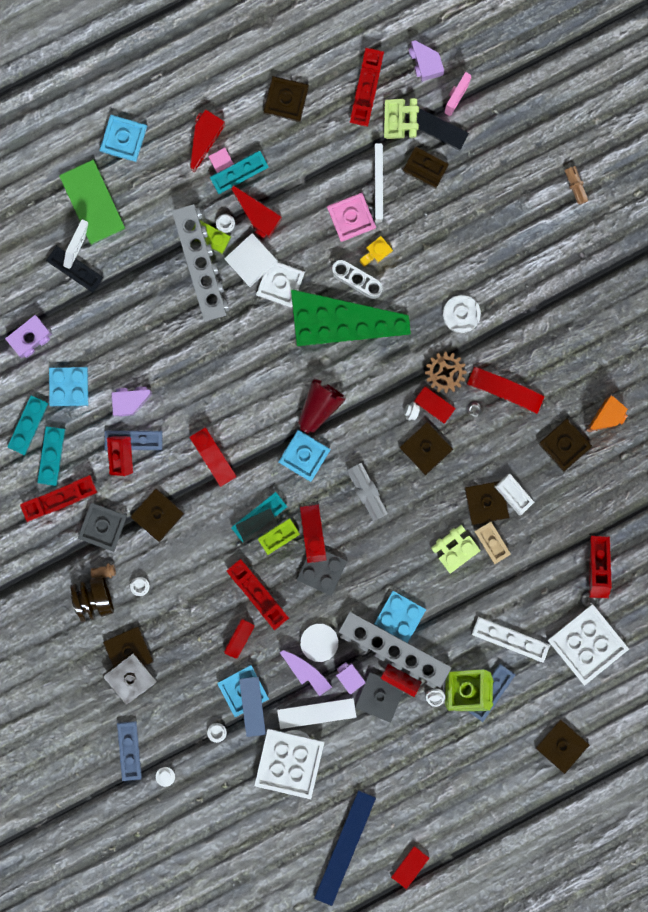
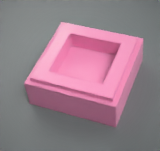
M226 148L208 156L217 173L234 164Z

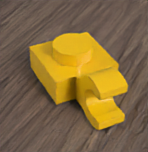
M380 236L366 247L369 253L363 256L359 262L363 267L367 266L374 259L379 263L392 253L393 250Z

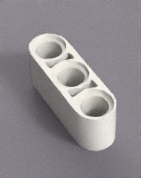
M338 260L333 264L332 273L336 279L371 299H376L381 295L382 284L377 279L346 261ZM342 265L346 268V272L338 274L335 271L336 267ZM360 275L363 281L360 284H355L352 281V277ZM377 285L379 288L378 293H370L368 290L369 286Z

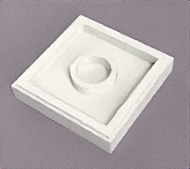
M83 219L65 253L63 266L68 269L72 267L86 238L88 222Z
M253 233L224 258L249 287L278 262Z
M277 262L263 275L256 296L293 308L291 289L299 291L305 272Z

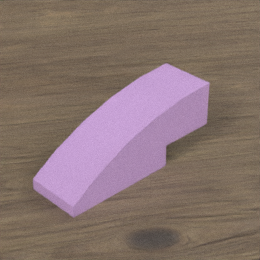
M282 650L280 652L301 684L309 680L319 696L332 688L327 679L307 661L288 651Z

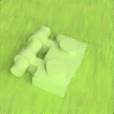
M404 99L385 100L384 138H405V130H409L410 138L417 137V130H419V124L417 123V113H419L417 99H410V106H405ZM405 113H409V123H405Z
M462 525L456 529H451L447 536L443 539L439 538L435 541L436 544L431 547L434 553H437L439 550L443 551L444 554L438 559L450 574L481 551L470 536H467L465 539L461 538L460 535L466 531ZM455 539L458 544L449 550L446 545Z

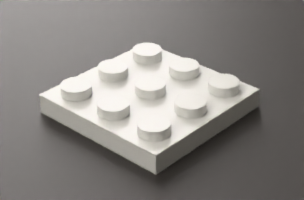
M593 604L547 640L584 686L629 650Z
M268 729L255 786L311 799L324 742Z

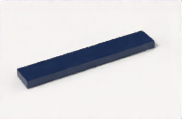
M358 790L314 899L330 906L333 905L376 797Z

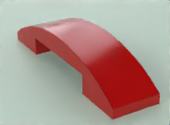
M365 48L350 123L366 127L369 125L384 51Z
M474 367L467 383L471 387L488 392L535 414H538L545 397L520 384Z
M91 475L43 496L20 504L26 522L77 503L98 492Z
M241 559L226 570L274 631L289 619Z

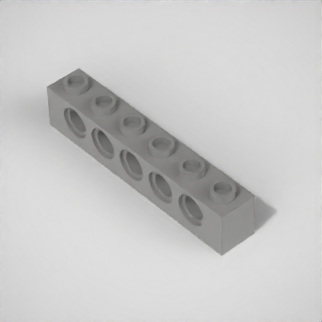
M193 204L172 210L204 322L227 316V311L230 310L227 300H223L221 295L224 289L222 282L217 281L216 274H219L216 263L212 264L210 256H213L211 245H207L205 240L208 237L206 227L201 226L200 219L203 218L200 207L196 208ZM190 220L196 223V228L193 231L186 229V223ZM194 239L201 241V247L198 250H194L191 247V242ZM200 257H204L207 261V265L204 268L197 266L196 262ZM204 276L212 278V284L209 287H205L202 284ZM210 294L217 296L218 301L215 305H210L207 301Z
M350 611L338 631L341 633L340 638L351 642V640L359 643L357 647L366 652L368 649L376 652L374 656L382 661L387 658L392 661L391 665L399 670H402V668L409 671L408 675L417 680L419 677L425 679V684L433 689L436 686L441 688L452 668ZM362 627L365 629L366 634L363 638L355 636L356 628ZM376 636L382 639V645L377 648L371 644L372 639ZM391 646L399 648V654L395 657L390 656L388 653ZM409 655L416 657V663L413 666H408L405 662L406 657ZM427 664L433 667V672L430 675H424L422 672L423 667Z

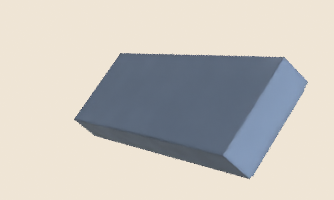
M105 431V450H108L107 437L130 436L132 450H163V431Z
M500 663L492 673L494 681L492 708L516 675ZM468 711L482 722L490 713V711Z
M259 676L239 679L246 737L266 735Z
M137 721L117 723L122 781L142 779Z

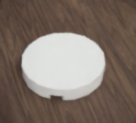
M454 296L447 301L443 308L444 323L450 330L456 333L470 332L480 321V307L469 296Z
M314 624L303 632L300 646L308 659L315 662H324L335 655L339 640L336 632L331 627L325 624Z

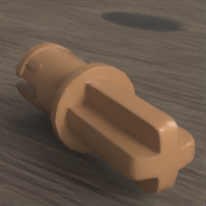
M576 166L566 169L565 173L570 183L569 188L573 190L577 203L581 205L588 202L583 188L584 182L581 181Z

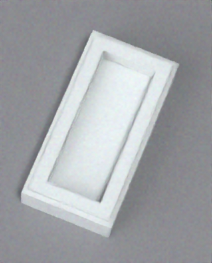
M507 474L495 486L518 515H522L534 503L511 474Z

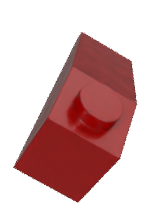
M206 109L203 113L200 112L195 119L196 125L190 166L191 171L194 173L226 126L225 121Z
M233 186L232 193L255 229V233L262 238L266 236L270 239L282 221V217Z
M206 427L189 437L220 487L237 477Z
M319 504L300 507L307 563L327 561Z
M591 536L589 597L609 598L612 588L610 537Z

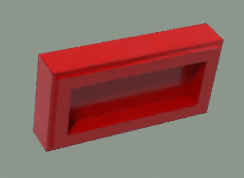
M424 387L414 400L418 406L443 424L446 423L456 409L427 387Z
M387 664L380 678L413 697L417 694L422 683L390 664Z
M413 846L391 878L407 889L430 857Z

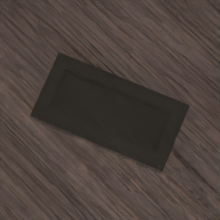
M270 508L236 524L243 542L279 526Z

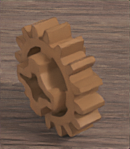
M444 352L443 357L438 353L436 360L434 358L430 359L432 365H426L430 369L425 372V375H429L426 382L433 383L430 387L431 389L435 386L438 387V393L441 389H444L445 394H447L448 389L455 392L454 387L460 388L461 384L459 382H465V378L462 377V375L467 373V371L462 370L465 363L459 364L461 358L454 359V353L450 357L447 355V352ZM444 360L451 361L455 365H448ZM438 364L439 370L433 374L434 366ZM443 368L446 371L452 370L448 377L440 375L443 372ZM458 372V378L453 382L452 377L454 373ZM437 381H444L446 385H441Z

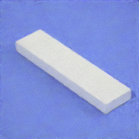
M375 144V223H382L383 145Z
M481 617L477 618L471 634L543 663L550 647L547 643Z
M354 698L277 710L280 729L356 718Z

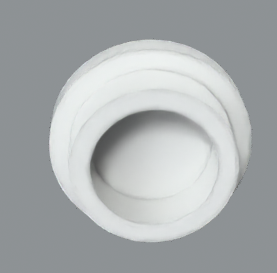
M229 214L220 215L216 220L217 229L223 233L231 232L235 227L234 218Z
M416 402L407 404L404 410L406 420H416L418 417L420 406L416 405Z
M143 577L133 579L130 584L131 592L136 596H144L150 588L149 582Z
M431 689L426 693V700L431 706H440L445 700V693L440 689Z
M220 723L212 724L207 731L208 738L216 743L223 741L227 734L226 728Z
M162 767L156 773V781L161 786H170L175 780V773L169 767Z

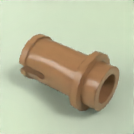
M107 564V566L91 568L90 570L92 578L103 575L104 578L109 577L112 579L113 576H116L114 564Z

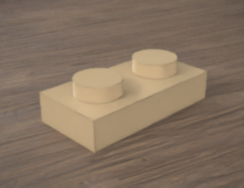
M492 522L474 531L493 564L511 555Z

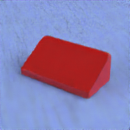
M107 437L109 474L116 476L132 474L131 437Z
M241 619L224 654L237 659L255 625L245 619Z

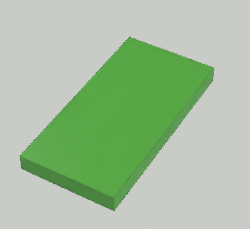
M94 160L59 175L80 222L82 219L88 222L86 235L91 245L125 230V226Z

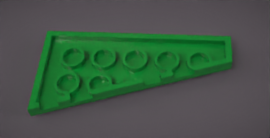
M291 289L297 346L411 335L409 315Z

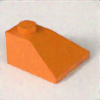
M612 395L607 397L586 431L593 432L616 427L619 423L622 425L628 416L625 414L628 409Z

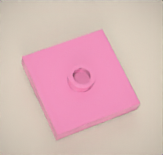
M467 72L463 75L458 86H454L449 94L451 98L444 112L449 116L453 114L470 84L471 75Z
M363 193L327 206L340 242L376 229Z

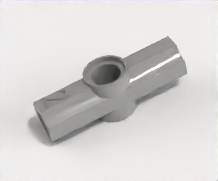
M362 463L348 469L347 472L356 487L355 490L362 504L366 506L373 522L387 515V510L379 498L380 494L374 482L370 480Z

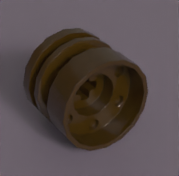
M103 575L91 578L90 588L88 589L83 581L80 582L81 591H79L76 584L70 585L72 604L82 623L88 622L86 613H88L91 620L95 619L94 610H98L101 617L114 613L110 592Z

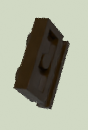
M415 146L402 172L436 189L449 164Z

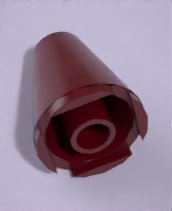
M316 378L311 382L298 421L300 424L299 428L308 434L310 431L315 432L346 400V397H343L344 395L329 384L321 385L322 381Z

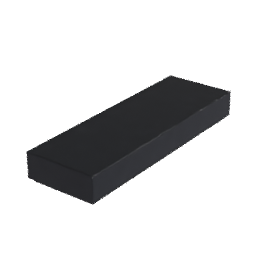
M419 108V113H417L419 131L461 151L469 133Z
M56 245L46 259V262L94 293L104 277L76 258L70 269L64 267L66 251Z

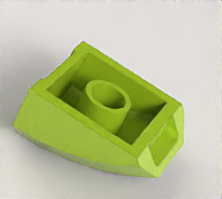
M484 669L449 672L445 681L446 709L449 711H490L493 706L494 682L491 672Z

